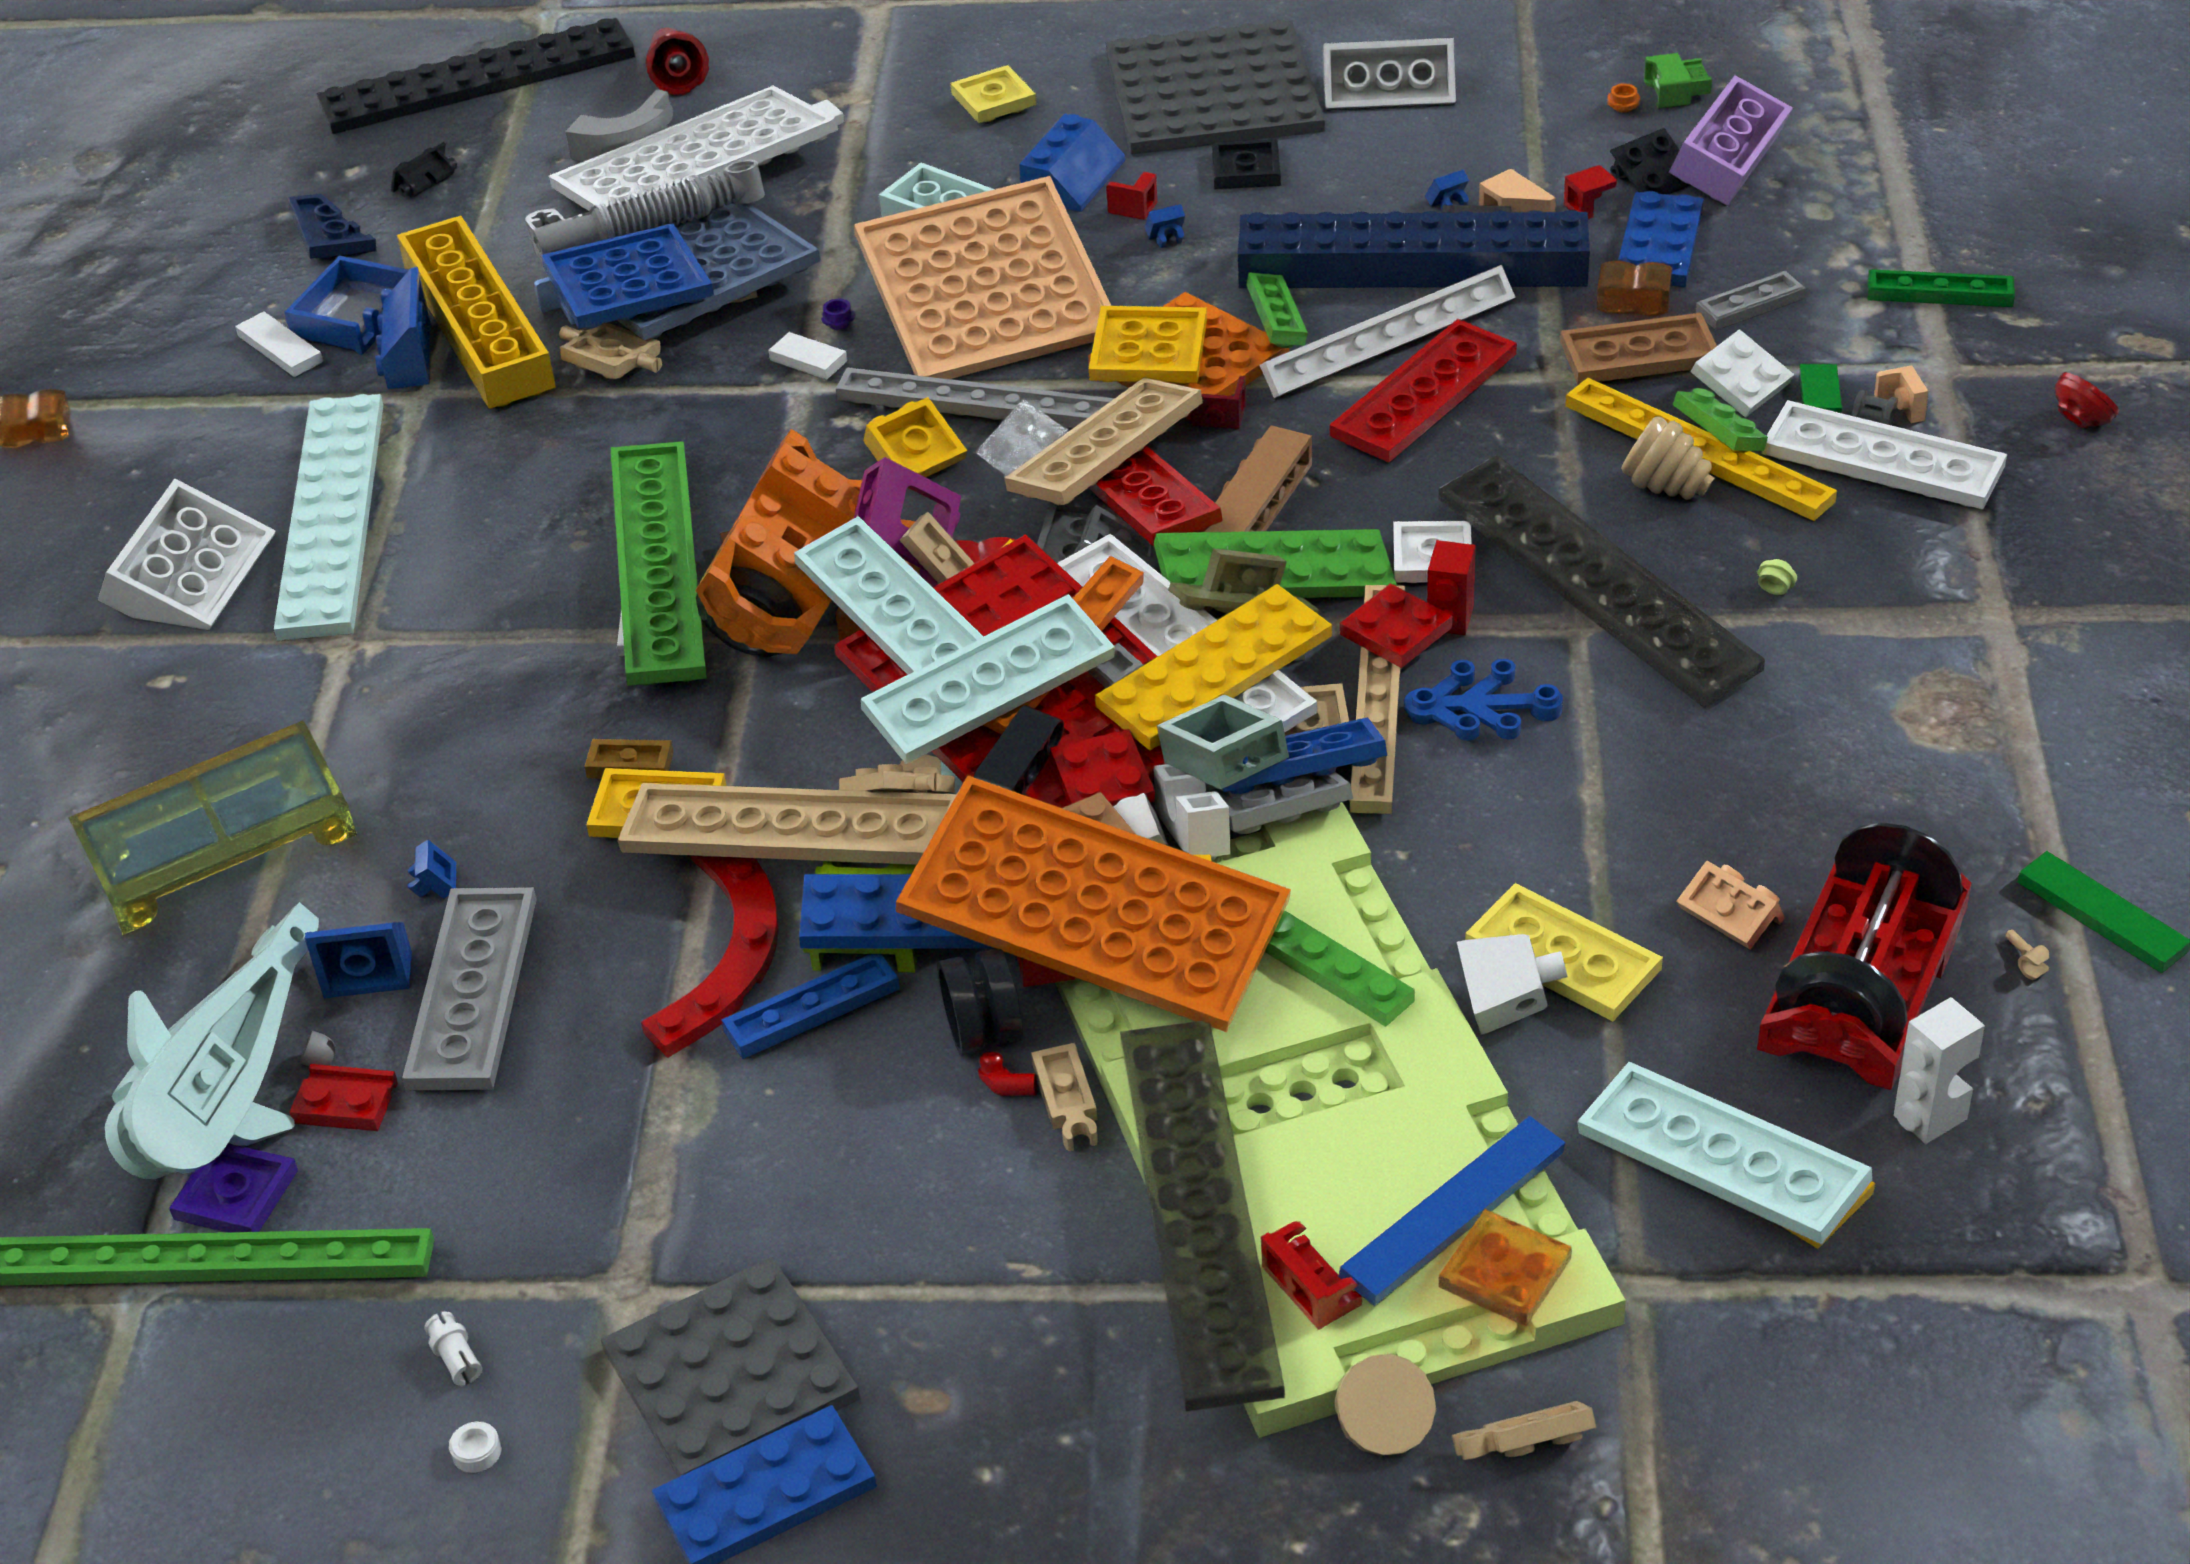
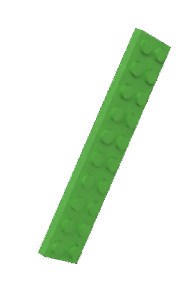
M684 441L610 447L627 686L707 679L701 617L698 613L696 602L697 592L695 590L698 583Z

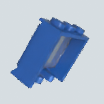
M338 256L284 312L289 330L302 339L352 349L363 355L376 341V336L380 335L377 316L383 315L384 299L409 270Z

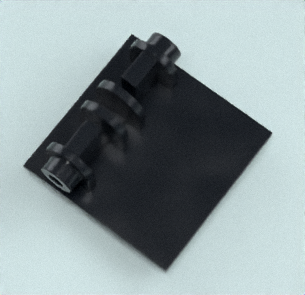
M1665 128L1610 150L1615 158L1614 165L1610 168L1612 176L1622 180L1628 177L1638 192L1653 191L1658 194L1668 195L1690 186V184L1684 183L1678 177L1669 173L1680 149Z

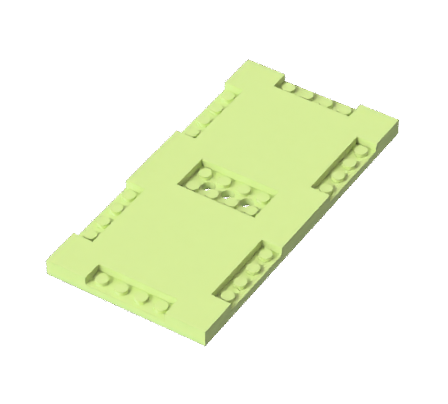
M1340 802V806L1331 811L1321 812L1312 810L1301 813V817L1295 821L1286 823L1272 821L1262 824L1260 832L1231 839L1230 854L1217 856L1212 862L1291 889L1290 899L1285 911L1415 989V1002L1386 1027L1264 952L1227 1032L1078 978L1076 980L1056 982V986L1258 1438L1337 1414L1334 1400L1340 1380L1351 1366L1372 1355L1393 1354L1409 1359L1425 1373L1430 1384H1434L1624 1324L1626 1299L1586 1229H1577L1544 1169L1377 1305H1372L1362 1296L1361 1306L1320 1330L1313 1325L1262 1268L1261 1236L1268 1232L1271 1234L1291 1222L1300 1221L1306 1227V1230L1300 1235L1292 1237L1289 1242L1305 1234L1310 1239L1311 1245L1339 1275L1341 1265L1519 1125L1508 1107V1092L1440 972L1437 968L1431 970L1373 869L1371 865V851L1343 802ZM1342 1080H1349L1354 1082L1356 1085L1351 1088L1343 1089L1341 1086L1336 1085L1335 1083ZM1304 1092L1314 1097L1307 1101H1300L1292 1096ZM1256 1105H1265L1270 1107L1271 1110L1259 1114L1250 1110V1108Z

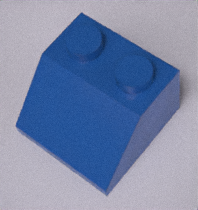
M404 922L305 933V942L323 998L410 989L412 950Z

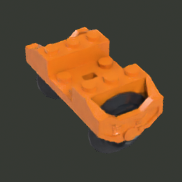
M790 429L778 446L695 590L697 592L698 613L709 631L727 646L749 655L762 657L780 654L797 655L810 638L832 599L795 564L794 552L854 518L862 480L846 478L817 459L808 439L793 429Z

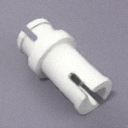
M441 1312L445 1324L441 1323L437 1314L433 1315L428 1319L424 1327L427 1335L430 1336L429 1346L436 1356H441L456 1385H465V1379L461 1374L463 1371L469 1383L475 1381L481 1375L483 1369L467 1343L468 1334L464 1326L456 1323L453 1314L450 1312Z

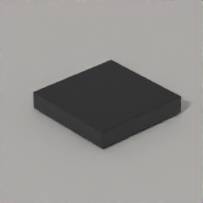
M1278 140L1212 143L1214 189L1281 186Z

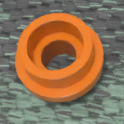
M1617 84L1611 88V92L1607 96V104L1617 112L1627 113L1639 106L1640 95L1637 93V88L1631 84Z

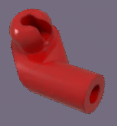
M987 1052L980 1056L979 1064L981 1068L978 1069L979 1078L993 1093L1000 1096H1036V1073H1010L1003 1066V1056L998 1052Z

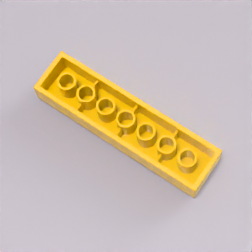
M462 216L397 235L405 269L410 270V268L418 267L427 307L489 409L505 406L510 402L528 396H536L544 391L556 388L549 352Z

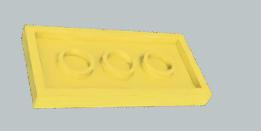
M1517 883L1465 933V940L1519 934L1529 935L1535 958L1561 951L1568 977L1543 983L1542 985L1612 1022L1662 970L1663 957Z

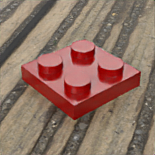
M1390 583L1340 622V635L1403 668L1452 628V615Z
M1130 729L1050 747V760L1068 806L1100 792L1112 806L1117 805L1124 798L1135 797L1142 793L1146 795L1149 802L1155 801V789Z

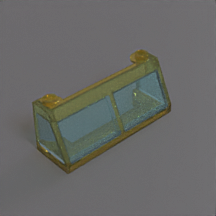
M304 721L290 725L68 817L90 877L123 935L147 925L155 918L158 912L157 898L310 833H313L316 841L323 845L337 844L357 835L349 806Z

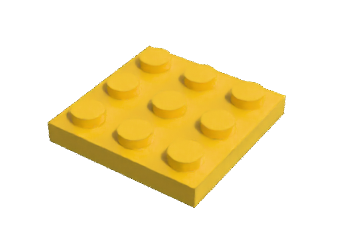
M1100 306L1088 369L1089 381H1103L1107 383L1115 381L1138 382L1142 378L1176 384L1197 383L1207 323V308Z

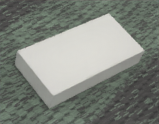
M788 332L768 350L771 361L826 380L847 362L846 351Z

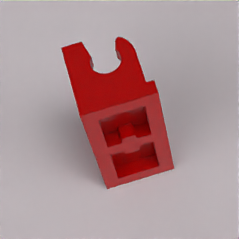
M1294 1221L1271 1234L1268 1232L1261 1236L1262 1268L1313 1325L1320 1330L1361 1306L1362 1296L1358 1292L1353 1291L1358 1284L1352 1277L1339 1278L1337 1272L1316 1251L1305 1234L1289 1242L1292 1237L1300 1235L1306 1230V1227L1300 1221Z

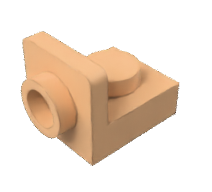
M1913 366L1879 371L1876 374L1874 396L1888 400L1891 397L1898 398L1897 408L1903 410L1910 423L1925 421L1928 389Z

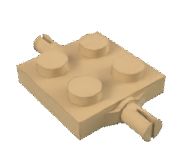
M607 322L589 330H577L567 325L560 329V338L570 341L560 346L561 360L575 364L580 369H589L603 374L608 379L621 378L625 373L636 367H643L655 373L661 369L662 360L661 358H656L660 354V341L652 338L643 340L632 331Z
M883 764L878 765V769H856V776L840 778L839 790L948 794L955 792V776L940 775L936 767H915L913 771H903V765Z

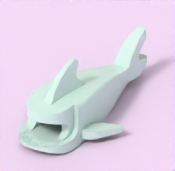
M300 902L287 913L276 927L272 925L263 933L252 949L251 955L253 958L168 1030L145 993L134 991L128 998L127 1047L134 1065L112 1094V1099L116 1104L109 1113L105 1124V1139L109 1151L116 1162L130 1174L143 1179H157L172 1172L191 1173L219 1156L228 1142L234 1145L246 1146L288 1132L295 1126L294 1119L291 1116L254 1103L253 1100L267 1071L274 1049L295 965L308 951L305 933L318 930L319 918Z

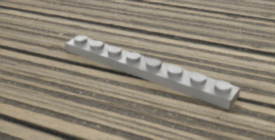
M846 368L836 387L837 400L857 404L866 403L901 408L908 402H917L929 397L937 410L943 413L959 416L986 417L993 420L1020 421L1027 424L1054 425L1062 428L1076 427L1115 399L856 368Z

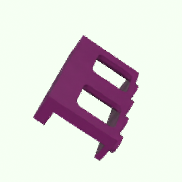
M884 457L864 470L854 518L859 516L902 559L920 567L919 575L929 585L935 587L938 585L937 581L900 542L901 537L909 529L902 524L900 519L906 489L909 488L938 503L934 505L932 516L951 538H953L954 529L960 520V512L958 510L961 495Z

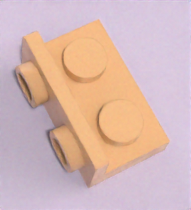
M1709 861L1704 863L1676 901L1681 909L1751 950L1771 921L1780 925L1785 919L1778 904L1780 899L1771 890L1762 885H1758L1755 889L1746 884L1744 877L1732 867L1723 864L1719 868Z

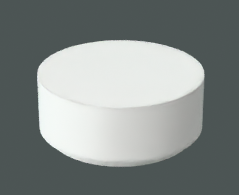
M471 1422L461 1426L453 1433L449 1441V1450L453 1462L458 1469L468 1473L484 1471L496 1463L501 1454V1444L494 1427L484 1422Z

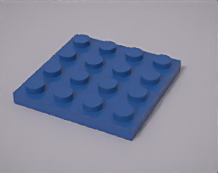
M673 223L541 255L543 267L578 329L596 328L602 325V323L618 319L629 320L638 314L650 311L661 312L667 310L670 306L682 303H697L703 300V298L714 296L712 282Z

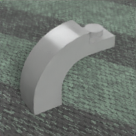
M656 89L639 109L625 116L597 118L580 115L565 131L571 159L587 161L666 129L673 116L668 91Z

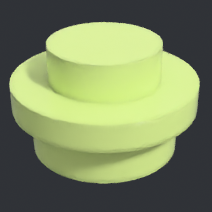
M1766 560L1759 566L1758 584L1762 589L1771 594L1783 595L1793 588L1797 581L1795 571L1790 564L1783 560Z

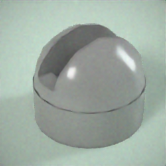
M312 1030L299 1063L308 1067L310 1064L329 1065L334 1060L336 1051L332 1039Z

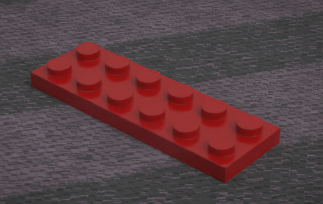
M1456 319L1329 425V436L1386 462H1391L1516 355L1517 343Z
M1146 445L1141 451L1134 453L1123 461L1118 468L1111 470L1100 478L1095 485L1088 487L1153 547L1156 533L1204 532L1210 526L1223 521L1221 508Z

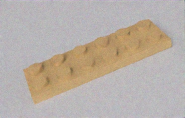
M1142 378L1006 476L1007 491L1024 495L1027 498L1049 501L1055 505H1065L1072 502L1077 495L1088 487L1095 485L1100 478L1111 470L1118 468L1123 461L1134 453L1141 451L1146 444L1157 436L1164 434L1169 427L1180 419L1187 417L1192 410L1203 403L1201 390Z

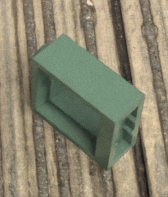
M1225 694L1157 725L1164 763L1220 790L1289 758L1282 719ZM1248 757L1247 763L1243 765L1244 758Z

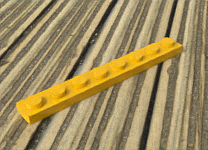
M1585 379L1566 394L1565 407L1637 440L1654 417H1662L1667 423L1670 421L1679 423L1683 427V433L1689 434L1694 439L1693 446L1699 447L1702 450V459L1711 462L1710 474L1812 521H1815L1836 503L1837 490L1751 451L1732 450L1711 433L1593 379Z

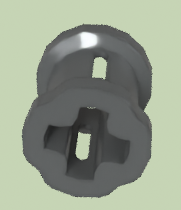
M1860 389L1854 402L1852 416L1892 425L1897 411L1898 398L1891 397L1888 400L1868 395L1867 390Z

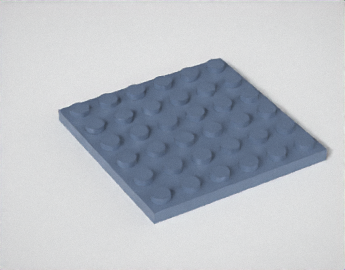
M731 200L730 205L724 204L720 208L716 206L715 209L710 211L708 216L701 217L700 219L693 218L692 222L686 220L685 224L679 222L678 226H675L712 282L714 296L703 298L697 303H682L670 306L665 311H650L638 314L629 320L618 319L617 321L643 340L657 338L664 331L688 324L693 318L707 312L717 311L722 305L731 301L746 298L751 292L762 287L775 285L780 279L791 274L806 271L809 266L821 261L819 249L751 204H736Z

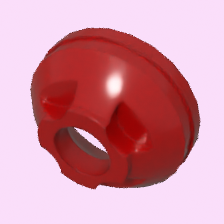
M2065 372L2062 373L2055 384V394L2059 403L2058 411L2066 419L2081 428L2087 429L2089 426L2109 424L2120 412L2112 399L2079 376Z

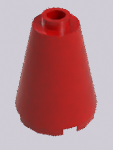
M662 28L652 37L646 56V70L651 81L660 90L668 91L671 95H684L704 82L709 71V57L704 45L695 36L673 28Z

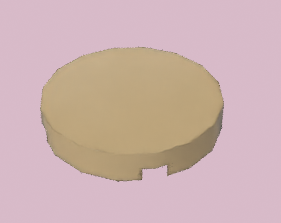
M1393 1354L1372 1355L1351 1366L1340 1380L1334 1400L1335 1410L1341 1424L1340 1427L1346 1438L1360 1450L1378 1456L1401 1454L1420 1444L1430 1431L1436 1412L1434 1389L1425 1373L1409 1359Z

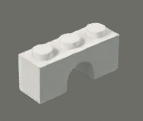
M1168 764L1154 766L1155 812L1182 851L1192 855H1211V861L1216 859L1217 856L1230 854L1229 806L1217 791L1206 793L1204 781Z
M1952 997L1908 1023L1894 1116L1904 1129L1912 1131L1925 1144L1968 1119L1973 1088L1961 1079L1957 1073L1965 1065L1979 1058L1985 1025Z

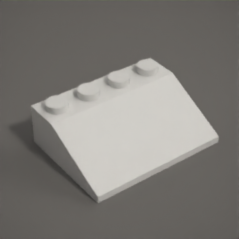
M174 479L107 570L98 601L131 618L210 630L276 531L193 487Z

